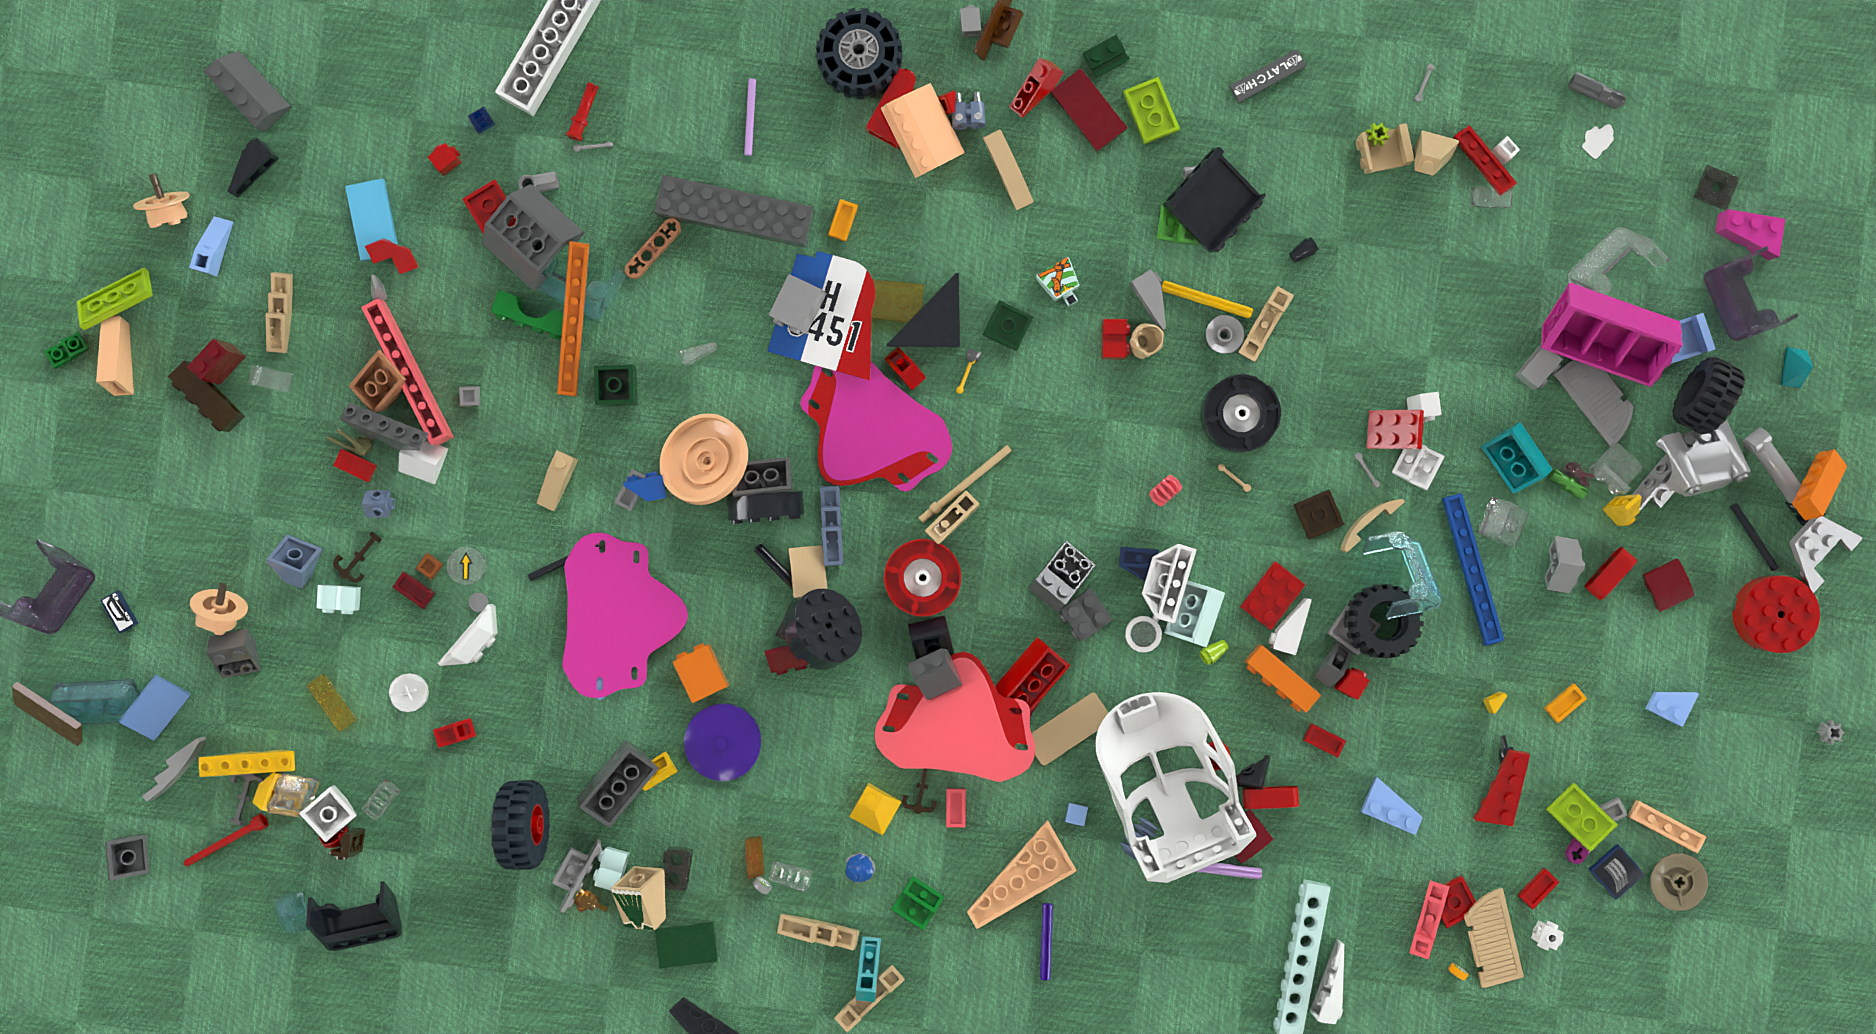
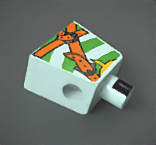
M1069 257L1036 275V280L1054 301L1063 297L1067 306H1071L1078 301L1073 291L1078 289L1079 283Z

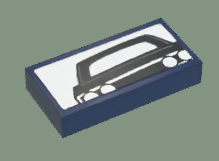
M120 590L100 600L119 633H123L139 624Z

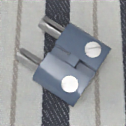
M974 92V101H970V104L962 102L961 93H956L955 112L952 113V127L957 130L967 129V127H971V129L984 128L986 125L985 104L981 102L980 92Z

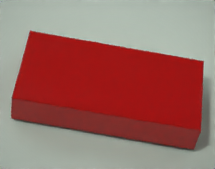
M345 449L340 450L333 464L334 467L366 482H370L378 466Z
M1310 723L1302 739L1337 758L1346 743V740Z
M1543 868L1517 896L1533 910L1559 884V881L1546 868Z

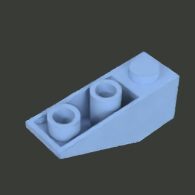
M213 217L194 250L189 268L218 276L232 229V221Z

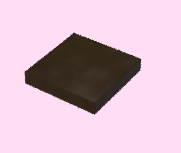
M1330 489L1293 504L1308 540L1344 525Z

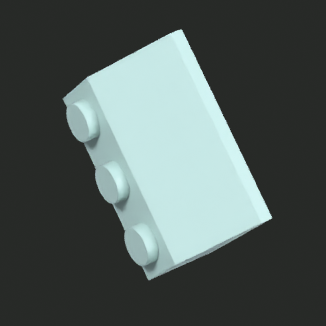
M1187 581L1175 624L1168 622L1164 633L1207 648L1225 593L1205 585Z

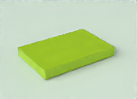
M1159 76L1123 91L1144 145L1180 130Z
M1572 783L1545 809L1589 852L1618 826L1575 783Z

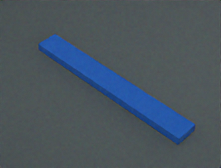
M1459 493L1442 498L1483 644L1487 646L1504 641L1463 495Z

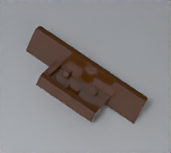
M997 0L991 10V15L988 22L984 25L982 35L979 41H977L974 50L976 55L983 61L992 44L1008 48L1024 14L1021 10L1009 7L1012 0Z

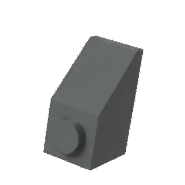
M1337 641L1320 663L1314 677L1331 688L1344 676L1353 652Z

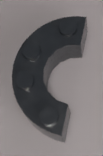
M803 491L726 498L728 521L731 520L732 524L743 523V519H749V523L761 522L760 518L768 517V521L780 520V516L789 515V519L800 518V514H805Z

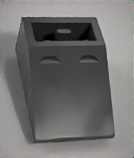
M1066 541L1036 576L1028 589L1058 612L1066 605L1095 567V564Z

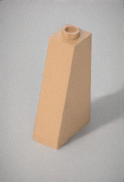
M114 315L101 322L96 382L114 396L134 394L130 325L118 315Z

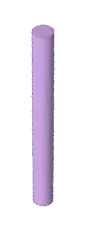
M749 79L745 156H752L756 79Z

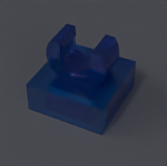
M484 106L468 115V118L479 134L495 125Z

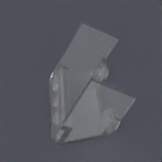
M1617 227L1610 231L1569 271L1568 280L1570 283L1607 295L1612 288V284L1605 274L1631 249L1637 255L1644 256L1655 268L1668 263L1670 259L1649 237L1625 227Z

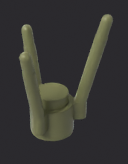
M340 429L336 431L352 442V446L329 436L326 437L327 440L364 457L374 446L371 443L373 439H368L362 435L363 438L358 437L355 440Z

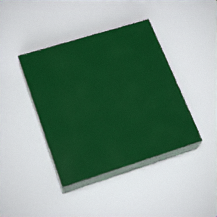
M999 300L983 336L1017 352L1033 316Z

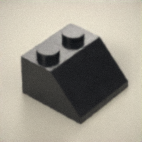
M945 615L908 624L916 660L941 648L948 649L950 656L954 654Z

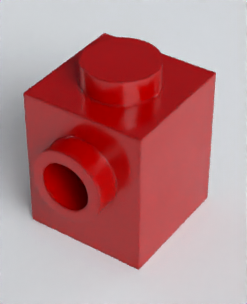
M446 143L436 146L433 150L434 152L427 156L435 168L444 176L462 163L458 157L461 155L454 146L450 147Z

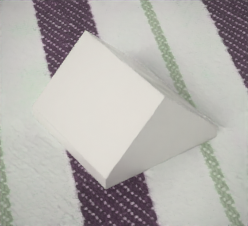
M425 440L420 450H400L399 472L436 484L448 448L440 445H431L429 441Z

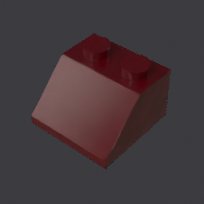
M788 645L764 651L771 673L776 672L777 675L788 673L787 669L795 668L796 671L806 669V665L809 664L802 658L798 660Z

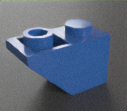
M657 471L645 473L646 477L638 478V475L626 477V481H623L624 487L646 501L667 498L663 477L661 474H657Z

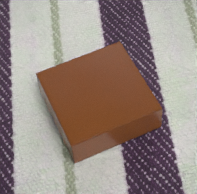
M426 553L416 569L430 580H433L444 564L431 554Z

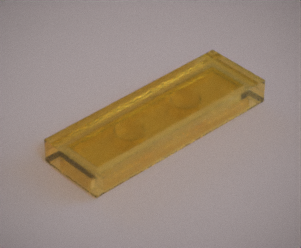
M321 674L306 685L339 732H342L357 721L325 674Z

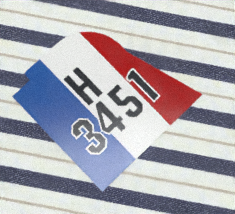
M817 251L815 258L797 253L791 275L822 289L827 294L807 335L802 332L799 335L789 330L790 327L785 324L783 327L775 324L767 351L870 381L871 317L876 295L874 281L870 273L862 265L849 259Z

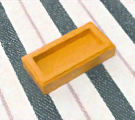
M842 199L839 200L828 233L829 237L844 242L847 241L858 209L857 204Z
M1572 683L1546 705L1544 709L1556 723H1559L1582 704L1587 697Z

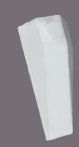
M1338 939L1335 941L1310 1008L1312 1015L1321 1023L1336 1024L1337 1019L1341 1018L1343 1012L1344 944Z

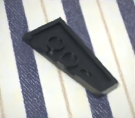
M682 997L669 1010L672 1016L689 1034H740L685 997Z

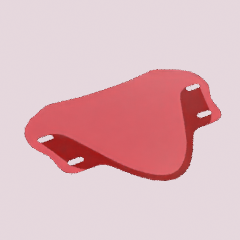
M957 652L951 655L963 685L935 698L927 700L918 686L899 684L891 689L886 710L876 724L875 741L881 753L898 767L903 769L930 768L960 772L1002 782L1022 774L1032 764L1035 756V742L1030 730L1029 705L1023 700L1005 698L999 695L986 668L973 654ZM898 693L908 694V695H909V699H908V700L898 699V698H897V694H898ZM1010 708H1019L1022 710V714H1011L1009 710ZM883 726H893L895 731L885 732L883 731ZM1018 743L1028 745V750H1017L1015 745Z

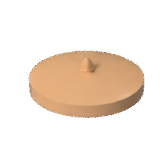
M700 414L683 421L671 432L662 448L660 473L665 486L673 495L690 504L706 505L721 500L734 490L744 475L748 462L747 442L743 433L735 424L717 414Z

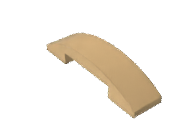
M1279 286L1275 288L1238 351L1239 354L1253 362L1256 361L1268 337L1294 295Z
M1403 499L1387 501L1365 512L1348 530L1340 550L1348 552L1361 541L1357 535L1361 529L1382 511L1385 515L1392 514L1405 501Z
M893 965L889 966L877 976L875 1002L856 1001L855 996L842 1008L834 1019L846 1032L850 1031L862 1020L861 1018L889 992L891 993L899 986L905 978Z

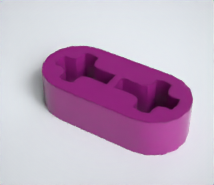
M1575 838L1572 839L1565 851L1566 859L1575 864L1582 863L1589 854V851ZM1573 851L1577 852L1578 858L1572 855Z

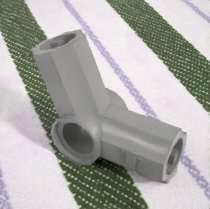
M556 171L533 176L524 175L518 181L519 189L525 187L527 182L532 181L533 186L539 192L559 189L560 185Z

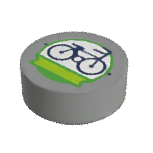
M757 876L753 881V886L762 894H768L772 890V885L760 876Z

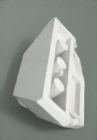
M1176 544L1152 557L1142 596L1155 618L1175 624L1197 549Z
M488 604L438 662L440 666L476 663L483 656L482 651L485 647L489 648L496 639L494 637L498 633L495 605Z

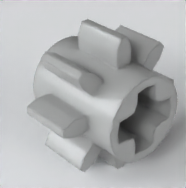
M1827 720V724L1819 723L1820 727L1816 732L1821 736L1820 741H1827V744L1834 745V740L1842 741V734L1845 733L1840 728L1842 724L1834 723L1833 720Z

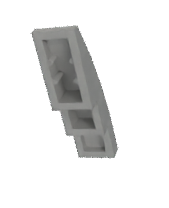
M206 737L195 739L165 760L169 768L154 778L158 785L142 795L146 802L155 800L186 772L207 741Z

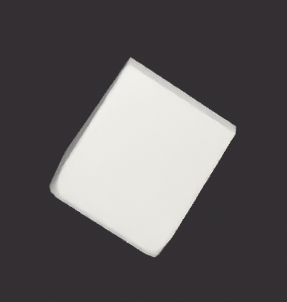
M1508 136L1491 150L1502 165L1506 164L1520 151Z

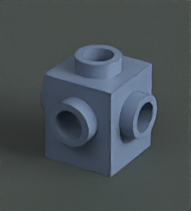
M366 490L362 502L366 518L390 517L391 511L395 508V500L391 498L389 490Z

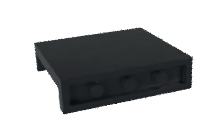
M1220 147L1212 148L1162 204L1208 252H1219L1226 245L1224 242L1238 232L1237 228L1241 223L1244 224L1251 217L1250 213L1263 204L1262 200L1266 196L1265 193L1259 194L1223 156L1224 151Z

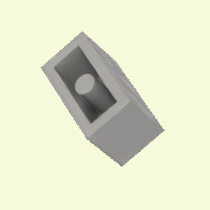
M1539 346L1515 376L1531 390L1541 389L1548 382L1547 377L1551 373L1554 374L1561 365L1559 363L1563 358Z

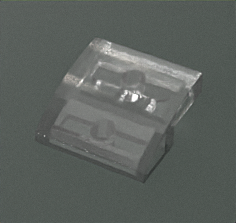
M283 773L274 786L275 794L266 807L268 813L303 818L299 813L313 802L318 789L319 779Z

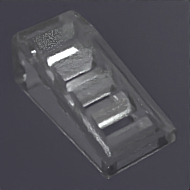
M716 342L679 350L677 354L682 363L688 367L718 350L719 346Z
M385 779L376 788L361 810L373 820L378 821L401 790ZM385 789L391 795H386L382 790ZM380 794L384 799H386V802L381 800L378 797V795ZM374 800H376L379 804H381L382 807H381V808L378 807V806L374 803ZM370 805L378 811L377 814L369 809Z
M773 861L768 880L804 892L809 888L813 871ZM779 868L782 869L780 878L777 877ZM786 871H789V874H788V877H787V880H786V879H784V878H785V875H786ZM794 873L797 874L795 882L792 881Z

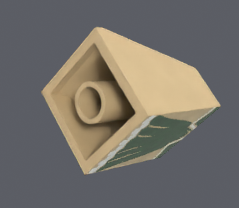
M634 866L610 888L625 927L652 931L657 929L666 919L664 869Z

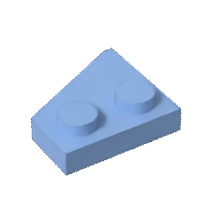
M1653 692L1645 709L1683 727L1699 693Z

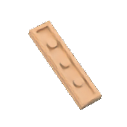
M1635 800L1627 816L1697 854L1706 839V836L1638 800Z

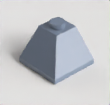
M287 534L269 555L266 562L284 582L302 589L315 570L322 553V548Z

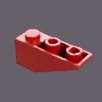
M1039 58L1009 107L1023 118L1055 88L1064 71L1053 62Z

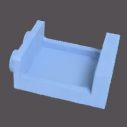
M1704 313L1680 320L1683 346L1680 352L1674 355L1671 364L1715 350Z

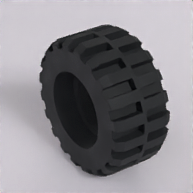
M1709 357L1701 361L1694 368L1693 372L1688 375L1687 380L1684 381L1681 390L1677 394L1672 410L1675 421L1702 435L1710 434L1713 430H1717L1726 421L1728 415L1730 416L1742 394V388L1745 384V376L1742 370L1717 357Z
M1390 584L1374 585L1362 589V592L1354 595V600L1349 601L1347 606L1350 608L1344 614L1347 617V622H1344V628L1349 630L1346 633L1348 639L1353 640L1351 644L1355 648H1359L1361 653L1368 654L1370 657L1396 658L1400 654H1406L1410 651V647H1415L1418 643L1416 638H1420L1422 635L1419 629L1424 627V621H1420V616L1423 615L1422 609H1417L1418 601L1411 598L1412 594L1410 592L1403 591V588ZM1380 603L1389 604L1398 616V628L1395 634L1386 640L1378 639L1369 627L1370 612L1374 606Z

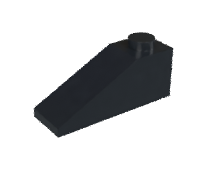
M258 138L251 140L242 151L228 189L231 195L238 198L279 159L263 141Z

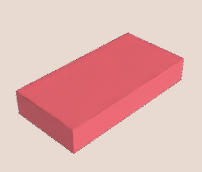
M946 788V827H965L966 788Z

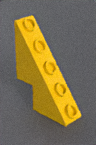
M291 750L249 751L198 757L199 777L295 770L294 751Z

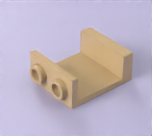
M1407 123L1388 130L1387 135L1390 138L1384 140L1383 146H1380L1378 143L1372 147V143L1367 141L1368 134L1366 132H1362L1357 137L1356 147L1361 153L1360 166L1364 169L1365 174L1407 166L1415 161Z

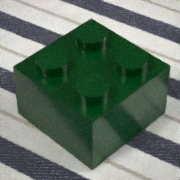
M634 365L594 366L595 405L599 407L637 405L636 367Z

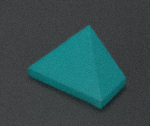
M1786 348L1780 385L1794 388L1802 387L1813 369L1807 350Z

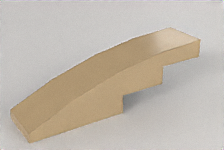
M999 129L984 136L983 140L1005 189L1009 193L1014 208L1018 210L1033 203L1034 201L1002 131Z
M271 273V292L268 293L269 312L266 313V351L287 353L292 315L293 274Z
M781 914L777 933L810 943L817 942L832 947L839 946L855 950L859 930L804 917Z

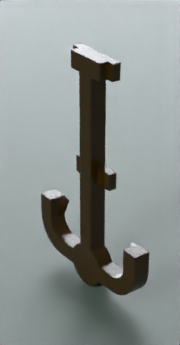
M371 531L369 535L372 538L359 553L357 551L354 553L356 557L346 569H342L338 565V562L343 558L337 555L333 561V566L339 571L340 577L347 578L353 583L362 581L365 577L362 573L355 579L350 575V571L359 560H365L363 555L375 540L380 543L382 539Z
M927 768L923 769L921 784L917 783L916 786L920 788L917 804H907L906 800L909 796L903 795L902 802L904 807L914 810L917 814L922 813V811L932 812L937 804L935 800H931L932 807L925 808L921 804L923 791L928 789V785H925Z

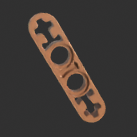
M667 219L626 264L625 273L629 278L639 279L680 234L681 225L676 219ZM669 224H676V231L671 230L668 233V235L670 236L669 239L663 233H661L663 230L665 231V233L669 231ZM657 237L664 238L665 243L663 246H655L654 241ZM650 251L652 258L649 261H644L642 259L643 252ZM639 259L645 266L639 265L637 268L638 273L630 274V267L633 266L635 268L639 264L636 260Z

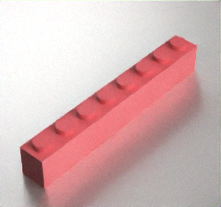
M378 298L362 306L361 308L386 357L406 378L402 389L423 431L429 434L427 438L430 444L437 446L453 438L454 436L386 302Z

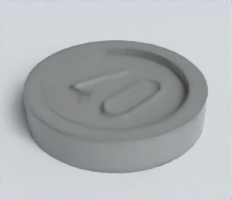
M474 593L469 598V607L476 612L483 611L489 603L487 596L483 593Z

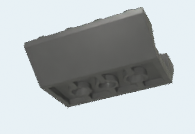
M530 184L509 194L485 223L482 244L536 292L548 278L543 273L547 266L566 244L569 245L570 241L578 242L585 232ZM515 217L516 223L510 227L509 220ZM542 241V248L536 251V243Z

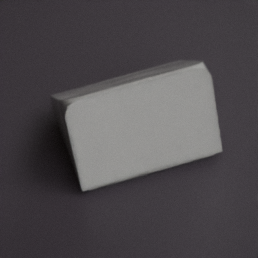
M373 274L371 275V295L373 301L378 298L384 301L387 299L384 285Z

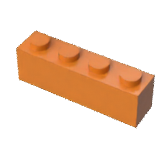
M1835 449L1821 451L1815 456L1792 502L1804 520L1824 515L1847 468L1846 463Z
M1258 644L1244 661L1248 665L1246 668L1254 675L1258 673L1263 677L1261 681L1268 687L1272 685L1276 688L1277 691L1275 693L1283 700L1289 699L1292 702L1290 706L1298 712L1302 710L1307 713L1321 696V694L1263 645Z

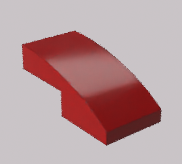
M471 718L433 729L438 748L476 736Z

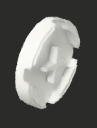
M412 673L403 674L394 679L389 689V697H391L394 707L405 712L416 711L423 707L429 695L428 685L425 680L419 675Z

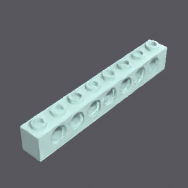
M1304 879L1303 884L1299 886L1300 901L1295 907V915L1297 917L1296 922H1293L1291 928L1293 938L1288 944L1289 960L1285 961L1284 971L1286 975L1285 979L1281 981L1282 997L1278 999V1018L1275 1017L1273 1028L1277 1034H1303L1331 888L1325 883ZM1310 898L1316 899L1313 906H1308L1307 904ZM1312 917V922L1309 925H1304L1305 918ZM1308 936V942L1300 944L1301 938ZM1305 955L1304 961L1297 963L1298 956ZM1296 974H1301V979L1298 982H1293V977ZM1293 993H1297V999L1294 1001H1290V995ZM1293 1012L1294 1017L1291 1020H1286V1015Z

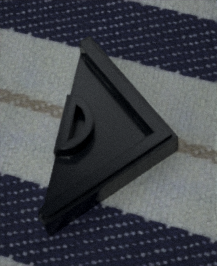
M1265 755L1259 762L1252 763L1241 770V773L1236 775L1237 786L1262 790L1271 759L1270 756Z

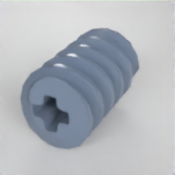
M1139 817L1141 825L1134 824L1137 829L1134 831L1135 836L1141 838L1147 835L1149 840H1151L1149 836L1156 837L1157 834L1154 829L1158 831L1160 829L1146 818ZM1125 836L1127 844L1120 843L1123 848L1122 850L1137 861Z

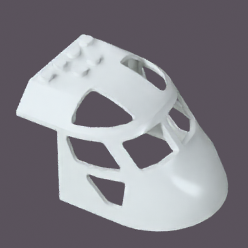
M1152 692L1131 697L1118 704L1106 715L1097 732L1096 753L1103 775L1111 791L1116 810L1123 823L1126 837L1147 881L1168 883L1240 853L1256 837V832L1239 803L1234 763L1210 720L1195 703L1175 694ZM1208 733L1214 742L1217 752L1206 742ZM1176 746H1191L1203 768H1186L1163 774L1156 753L1157 751ZM1145 756H1149L1156 772V777L1139 786L1126 800L1120 777L1121 774L1133 763ZM1209 757L1223 770L1228 780V785L1215 774ZM1189 781L1208 783L1221 790L1229 800L1219 805V812L1206 819H1201L1188 794L1185 783ZM1144 799L1149 800L1164 831V836L1149 840L1147 835L1141 838L1135 836L1131 820L1132 814L1138 804Z

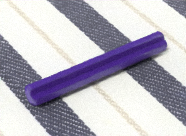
M1051 903L1042 904L1041 980H1050L1053 920V905Z

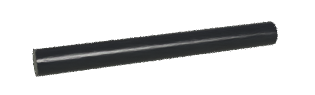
M1737 503L1732 504L1730 508L1771 571L1777 570L1779 568L1739 505Z
M597 543L595 547H599V549H601L600 545H598ZM568 556L528 574L530 581L565 566Z

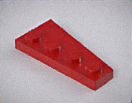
M1508 750L1498 769L1495 780H1492L1489 786V792L1483 798L1479 811L1473 817L1475 821L1507 826L1514 825L1530 758L1528 752Z

